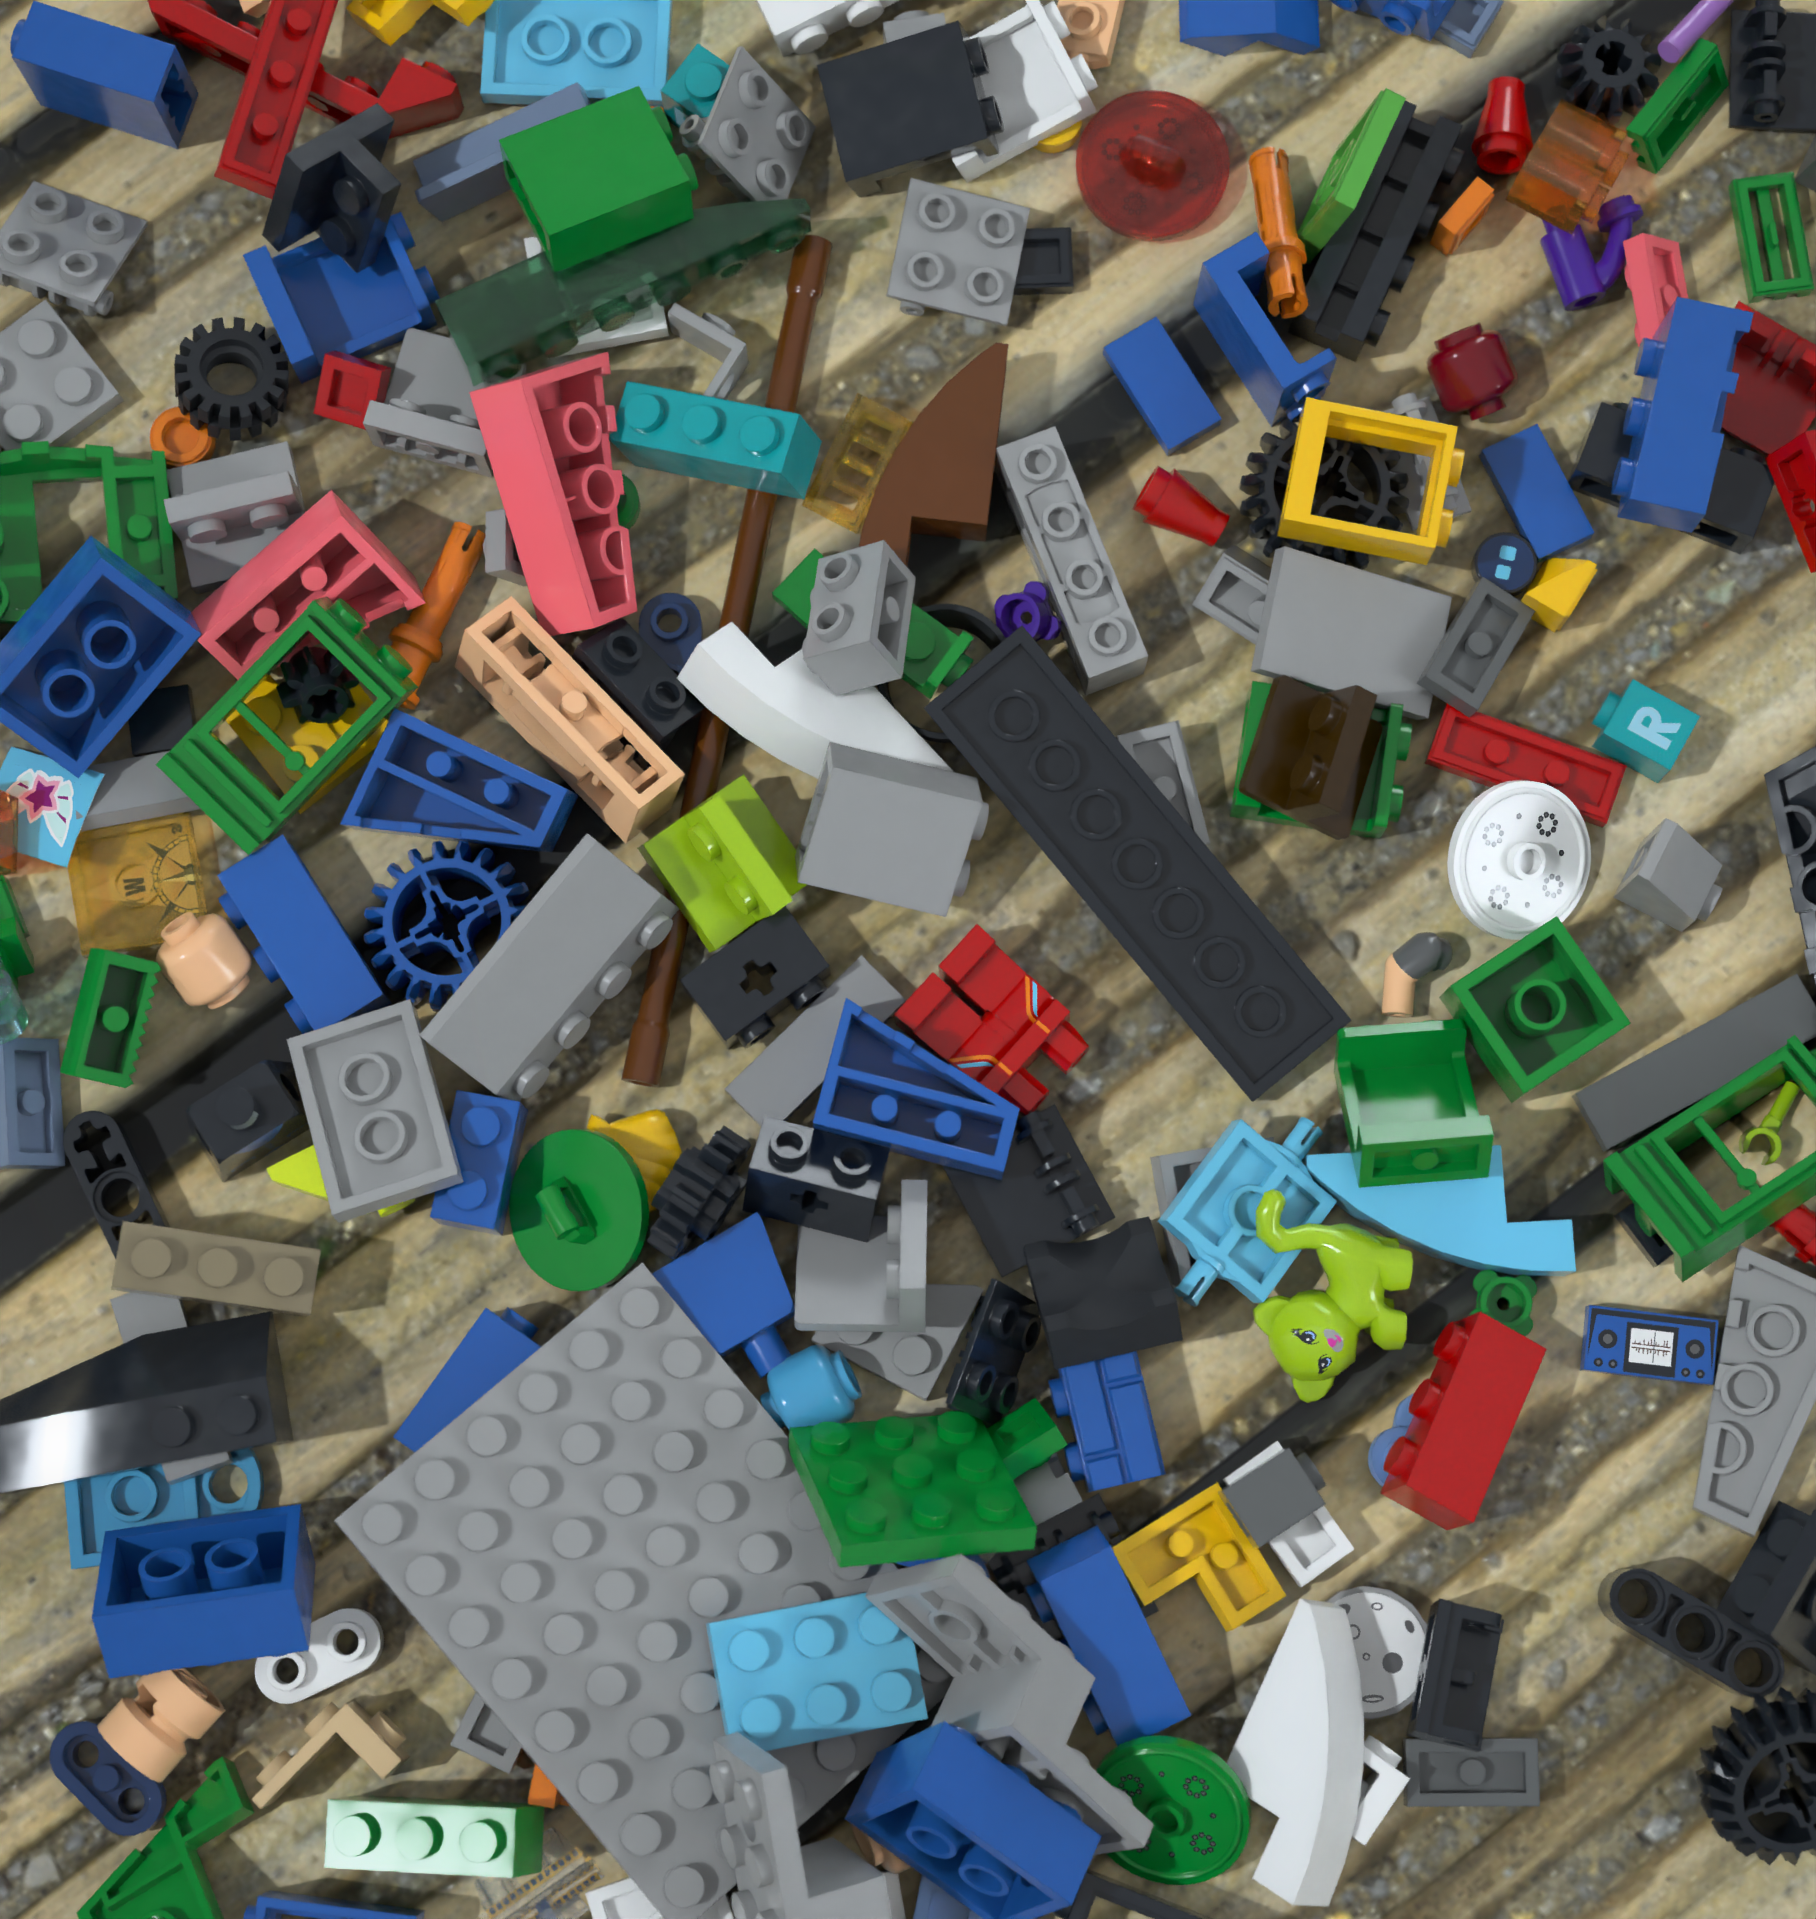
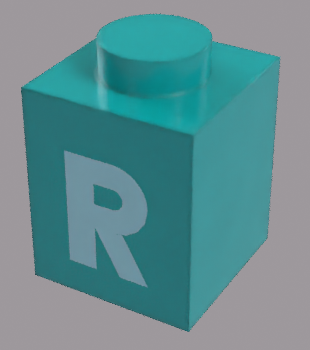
M697 43L660 90L667 120L680 129L683 121L691 115L696 114L700 118L708 117L730 65Z
M1632 679L1620 695L1610 690L1591 722V724L1601 729L1591 747L1659 783L1673 767L1700 716Z

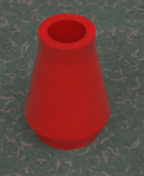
M1503 76L1491 80L1488 84L1487 98L1472 143V151L1477 156V164L1481 169L1493 174H1511L1522 170L1526 166L1527 158L1533 153L1534 146L1525 102V84L1518 78Z
M1159 466L1154 469L1133 506L1134 511L1145 516L1143 523L1201 541L1211 548L1219 539L1230 518V514L1219 509L1175 468L1168 472Z

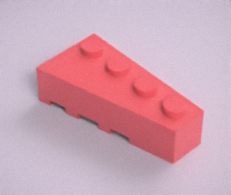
M608 351L557 364L469 392L538 623L550 636L593 629L638 611L629 531L620 526L618 521L617 505L620 495L625 494L622 470H613L609 433L617 431L615 407L614 405H605L602 376L611 374Z

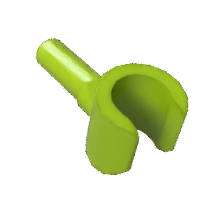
M1790 1081L1785 1082L1768 1115H1765L1760 1126L1749 1128L1740 1136L1738 1144L1741 1153L1744 1154L1747 1151L1754 1136L1764 1134L1770 1142V1149L1767 1155L1764 1156L1761 1165H1769L1779 1158L1782 1151V1143L1777 1134L1782 1126L1783 1119L1800 1091L1798 1085Z

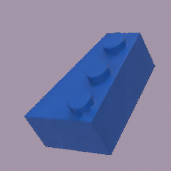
M1677 297L1652 339L1645 337L1642 339L1634 370V375L1644 377L1640 398H1631L1623 426V434L1633 436L1629 458H1619L1611 490L1613 495L1621 496L1617 517L1690 533L1694 531L1706 514L1725 435L1720 432L1727 394H1735L1739 373L1732 372L1736 346L1743 334L1749 333L1754 312Z
M395 708L340 824L362 831L456 842L466 841L474 844L552 853L579 795Z

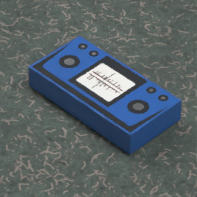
M1588 1305L1585 1307L1580 1371L1706 1386L1713 1385L1719 1320Z

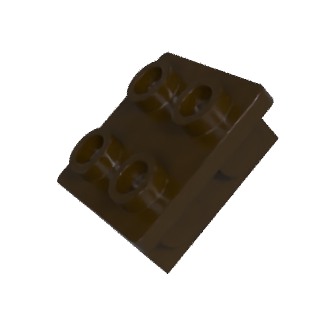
M1286 675L1275 677L1239 784L1240 793L1336 840L1348 838L1383 730L1381 723L1371 718L1378 695L1358 685L1322 694Z

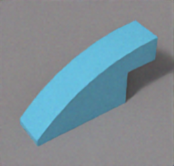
M1501 1145L1492 1146L1488 1178L1358 1188L1351 1153L1306 1155L1302 1160L1313 1181L1337 1201L1336 1205L1346 1213L1382 1235L1397 1238L1400 1244L1426 1255L1473 1269L1492 1270L1512 1275L1567 1276L1576 1272L1572 1219L1507 1223Z

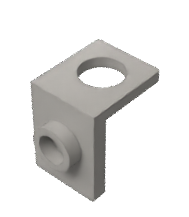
M674 303L668 312L671 332L723 362L703 396L726 400L749 364L746 343L734 337V329L719 317L707 312L703 313L702 317H699Z

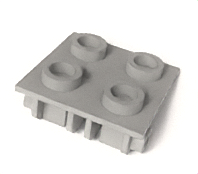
M741 46L737 47L710 115L705 118H700L696 114L689 116L681 124L679 132L683 136V146L688 151H693L701 160L706 159V170L711 175H716L717 181L723 187H727L739 199V204L745 210L763 213L774 224L778 223L816 126Z
M910 178L886 297L901 301L900 311L912 316H922L925 307H930L1007 326L1030 208Z
M33 181L0 229V285L5 287L11 285L31 292L34 297L42 299L49 292V301L56 305H59L66 297L67 306L79 309L90 317H94L97 313L107 315L113 304L114 293L106 290V288L147 227V221Z

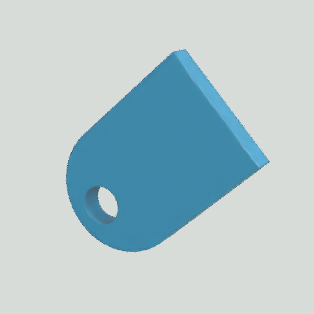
M252 1448L230 1452L234 1463L229 1465H236L244 1471L248 1485L241 1499L228 1504L216 1497L212 1485L215 1474L223 1467L173 1485L167 1482L162 1465L64 1482L71 1569L100 1567L105 1531L260 1510L264 1498V1477L255 1452Z

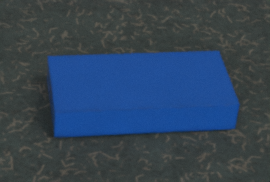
M1157 316L1103 348V356L1167 456L1220 426L1222 418Z
M1538 424L1481 450L1479 458L1518 533L1534 549L1537 564L1591 539L1595 532Z

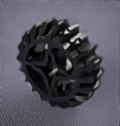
M1287 417L1280 423V437L1266 432L1261 437L1259 443L1264 453L1250 452L1247 457L1246 466L1252 474L1241 477L1239 489L1251 495L1241 502V515L1258 517L1248 528L1250 538L1270 536L1263 549V554L1267 558L1274 556L1275 549L1286 546L1345 565L1347 558L1355 568L1362 570L1367 568L1370 560L1369 555L1366 553L1277 536L1282 511L1276 501L1274 485L1285 489L1286 492L1291 466L1288 462L1292 460L1298 429L1296 423ZM1325 437L1322 452L1332 453V456L1319 467L1315 493L1321 489L1322 485L1326 486L1331 474L1335 473L1336 477L1331 488L1334 490V493L1328 498L1326 503H1322L1315 516L1351 523L1355 522L1357 524L1400 532L1403 523L1395 515L1407 511L1409 499L1397 492L1407 486L1409 479L1407 473L1390 471L1400 460L1399 452L1389 450L1380 454L1378 451L1380 447ZM1350 462L1356 465L1368 480L1373 495V503L1364 500L1365 493L1350 483L1347 475V468ZM1313 498L1312 509H1311V514H1310V515H1312V511H1313L1314 506H1315V503H1316V501H1317L1315 498Z
M1780 1686L1774 1702L1768 1703L1764 1697L1754 1693V1708L1743 1713L1742 1710L1731 1706L1733 1723L1729 1727L1712 1725V1736L1717 1744L1700 1748L1701 1760L1705 1767L1695 1773L1697 1775V1784L1702 1791L1699 1795L1701 1806L1708 1818L1713 1819L1711 1823L1721 1838H1725L1727 1842L1731 1841L1735 1849L1743 1853L1745 1857L1756 1853L1759 1859L1764 1860L1770 1865L1781 1854L1785 1861L1796 1866L1803 1851L1809 1850L1811 1855L1816 1857V1693L1811 1692L1806 1687L1795 1699L1790 1691ZM1786 1764L1790 1767V1772L1787 1771ZM1787 1780H1788V1783H1789V1785H1790L1789 1788H1787V1786H1786V1784H1785V1782H1786Z

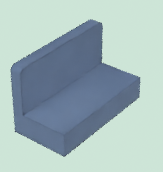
M0 1037V1170L54 1169L65 1166L59 1039Z

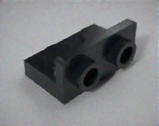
M623 618L613 621L579 644L572 655V659L663 752L666 751L676 732L697 718L704 708V705L677 679V674ZM624 736L619 739L624 745L623 750L626 745H631L634 748ZM636 750L633 760L645 771L651 765Z

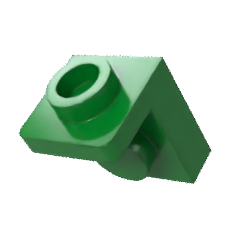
M912 603L901 679L931 700L941 685L948 688L969 669L974 660L967 656L965 652L974 637L964 630L957 636Z

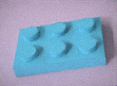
M494 0L490 8L485 11L480 89L483 103L530 105L578 82L585 89L590 104L639 86L650 106H661L663 108L660 90L668 82L672 0Z
M867 1592L706 1623L725 1735L739 1732L764 1751H770L928 1719L914 1641L865 1597Z

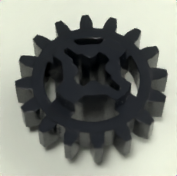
M724 1125L720 1131L717 1130L709 1144L706 1143L701 1150L695 1146L691 1150L686 1148L675 1162L672 1171L652 1200L651 1205L660 1211L659 1214L661 1216L650 1230L651 1235L647 1240L649 1245L672 1260H676L679 1254L682 1255L690 1242L694 1241L697 1236L706 1240L708 1237L712 1238L746 1187L747 1180L740 1177L737 1171L748 1156L746 1154L751 1147L748 1140Z

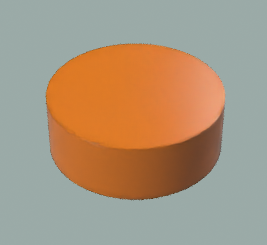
M173 407L161 413L154 421L150 431L152 450L165 451V461L168 469L210 460L214 454L216 438L208 436V424L204 423L197 430L190 424V413L183 416L179 407Z

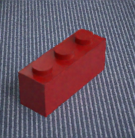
M1481 1311L1456 1322H1450L1443 1329L1435 1343L1433 1355L1438 1358V1361L1430 1379H1425L1418 1386L1410 1401L1408 1411L1414 1416L1405 1437L1401 1436L1398 1438L1386 1456L1383 1469L1389 1474L1380 1494L1445 1530L1474 1523L1547 1349Z

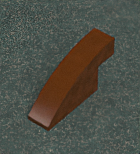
M995 343L979 354L950 379L917 416L895 449L876 487L862 528L859 547L884 540L908 568L912 534L986 542L1009 344Z

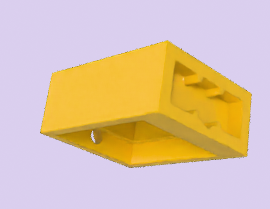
M1306 397L1299 419L1277 536L1427 565L1436 546L1446 548L1451 531L1453 510L1445 509L1443 505L1447 486L1457 487L1464 461L1465 450L1454 448L1458 426ZM1325 437L1430 457L1416 535L1310 515Z

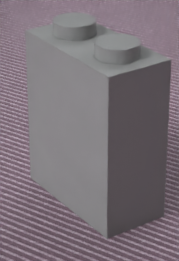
M829 742L795 854L798 883L946 917L952 897H962L968 883L970 860L965 859L971 839L979 841L987 824L989 804L982 801L978 779Z

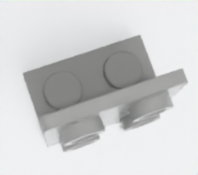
M408 329L384 403L370 400L363 425L373 446L493 478L494 473L469 392L524 375L526 371L525 360L519 356L419 329Z
M901 1179V1205H888V1216H874L867 1242L798 1225L794 1323L797 1330L925 1333L928 1180Z

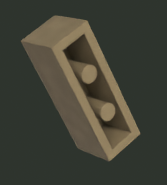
M123 1221L111 1290L307 1317L311 1315L321 1249Z

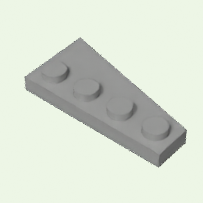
M1739 1245L1692 1510L1753 1538L1816 1401V1279Z

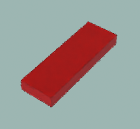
M1447 703L1444 706L1424 764L1488 787L1513 780H1528L1547 784L1566 795L1579 810L1585 822L1602 828L1607 824L1627 765L1477 711L1472 716L1467 717Z

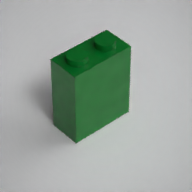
M639 86L499 139L505 177L554 272L694 218L691 191L698 189L699 186L693 165L686 153L676 155L670 144L673 142V135L664 111L660 106L651 108Z

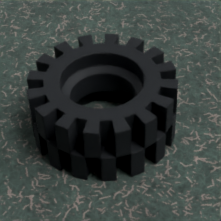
M223 317L212 319V332L208 333L205 327L200 324L193 329V341L185 336L180 343V355L176 354L174 362L175 396L178 397V407L183 416L190 413V424L199 430L204 423H207L208 436L219 439L222 428L230 429V441L241 440V429L248 428L251 438L262 434V422H265L271 428L278 421V411L284 412L287 405L289 388L288 358L286 351L280 352V341L274 334L265 340L264 326L255 322L251 332L245 330V318L234 317L233 328L224 327ZM237 363L253 371L256 376V383L250 391L244 394L226 395L213 390L208 383L207 376L212 368L220 364Z

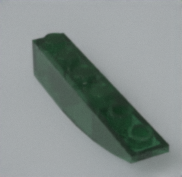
M806 199L738 202L693 209L694 218L558 272H554L543 251L435 302L442 323L473 386L485 381L488 384H497L512 378L521 370L522 364L541 355H544L545 358H554L565 354L578 344V338L595 330L601 329L603 332H610L625 326L634 319L635 312L657 302L660 306L673 304L686 297L691 292V286L713 276L716 280L730 278L745 269L748 265V260L767 251H771L772 254H780L796 247L804 240V234L811 232L810 207Z

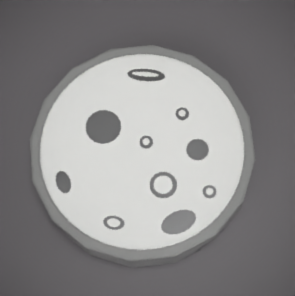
M1358 1586L1337 1591L1324 1602L1335 1603L1346 1611L1360 1671L1364 1718L1375 1719L1396 1714L1413 1701L1427 1623L1412 1603L1391 1590Z

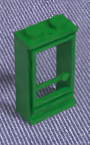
M328 597L313 600L307 606L308 608L170 752L166 753L156 763V766L248 855L265 846L392 715L394 709H397L418 688L408 677L413 671L410 664L387 644H384L379 649L361 631L367 625L364 619L354 608L340 598L334 603ZM310 632L378 698L311 768L305 763L306 758L302 752L293 751L244 703L248 696ZM235 710L285 757V765L288 769L292 771L298 770L303 775L281 799L213 734Z
M1796 1035L1789 1038L1785 1046L1619 1154L1616 1151L1603 1160L1605 1186L1612 1195L1623 1189L1635 1205V1218L1644 1233L1649 1237L1658 1233L1674 1253L1675 1274L1682 1283L1816 1195V1151L1762 1187H1759L1756 1173L1751 1169L1744 1168L1713 1131V1129L1791 1078L1816 1107V1049L1809 1052ZM1702 1136L1705 1137L1737 1176L1739 1188L1750 1192L1748 1196L1725 1211L1719 1208L1676 1155V1153Z

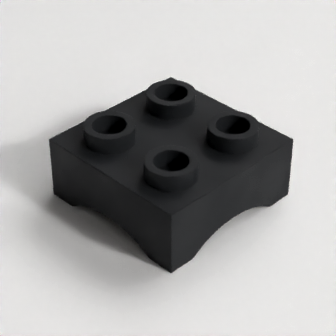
M1149 1216L1127 1221L1109 1234L1088 1241L1055 1243L1044 1240L1023 1245L1030 1283L1055 1370L1183 1340L1177 1300L1168 1280Z

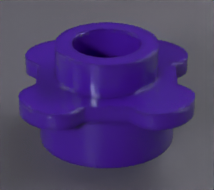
M1028 582L1025 585L1024 591L1002 595L995 603L996 626L1001 630L1005 638L1023 626L1036 642L1042 639L1054 640L1059 636L1062 628L1060 618L1053 615L1049 606V589L1042 582ZM1027 611L1032 615L1030 623H1026L1024 620V614Z

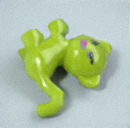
M1272 1189L1264 1193L1255 1211L1256 1236L1275 1254L1300 1249H1315L1327 1275L1329 1285L1325 1292L1313 1289L1298 1292L1291 1298L1279 1295L1267 1298L1264 1303H1260L1253 1309L1254 1321L1260 1330L1268 1335L1270 1349L1282 1370L1291 1376L1292 1384L1299 1399L1309 1403L1324 1397L1333 1386L1335 1376L1355 1362L1360 1330L1364 1329L1372 1337L1373 1342L1384 1350H1402L1407 1334L1406 1313L1394 1309V1300L1384 1298V1291L1409 1289L1413 1269L1412 1252L1399 1248L1397 1238L1372 1235L1369 1231L1349 1223H1339L1331 1226L1307 1223L1286 1229L1280 1225V1218L1286 1205V1199L1281 1191Z

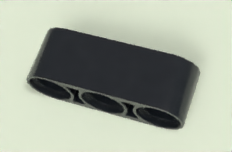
M1643 1568L1617 1569L1609 1573L1601 1582L1598 1590V1605L1608 1620L1725 1691L1751 1698L1754 1697V1693L1764 1697L1773 1693L1781 1684L1785 1673L1784 1659L1779 1649L1770 1641L1654 1572ZM1631 1579L1640 1582L1647 1592L1645 1608L1634 1617L1628 1616L1621 1609L1618 1601L1620 1588ZM1689 1613L1697 1616L1704 1626L1702 1642L1691 1651L1685 1650L1679 1644L1676 1637L1678 1622ZM1751 1648L1758 1654L1762 1669L1759 1677L1753 1683L1744 1685L1738 1680L1734 1672V1662L1742 1650Z

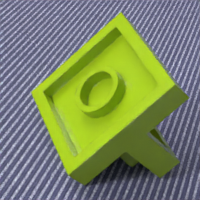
M744 774L637 848L710 953L722 947L755 922L778 912L793 901L791 896L807 886V884L798 883L795 861L797 850Z

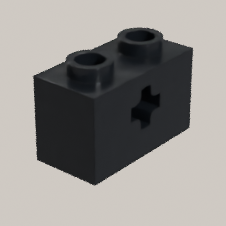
M785 906L775 914L764 918L682 977L680 981L685 992L729 1050L739 1042L746 1049L763 1039L776 1027L771 1019L792 1004L796 1011H799L814 1002L827 990L823 981L831 976L830 965ZM754 970H757L762 976H766L773 971L774 975L770 978L772 991L765 996L758 989H754L746 994L745 991L750 986L747 975Z
M764 1116L749 1165L742 1211L753 1214L758 1212L761 1216L867 1242L882 1191L890 1148Z

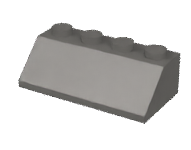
M587 833L419 1036L495 1095L514 1101L529 1098L543 1086L549 1076V1065L563 1048L569 1049L583 1038L591 1023L589 1017L605 998H613L626 986L632 974L630 968L646 949L651 950L666 938L673 925L671 918L679 908Z

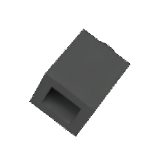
M1290 1448L1282 1449L1217 1492L1253 1548H1260L1326 1504L1318 1493L1319 1490L1326 1486L1318 1469L1306 1453H1302L1295 1458Z

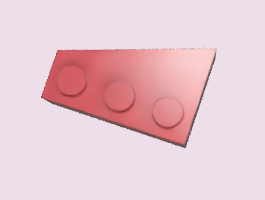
M331 490L191 611L201 632L197 641L239 680L315 599L328 597L333 603L338 598L344 600L366 622L367 625L362 630L369 628V622L403 607H406L408 611L426 602L415 576ZM310 632L282 662H289L291 657L302 650L303 647H313L321 642Z

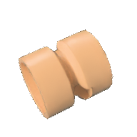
M186 1668L142 1675L136 1682L139 1695L135 1699L122 1698L97 1726L103 1738L121 1757L139 1772L158 1783L163 1782L187 1755L184 1742L188 1738L201 1739L225 1712L224 1706L218 1698Z

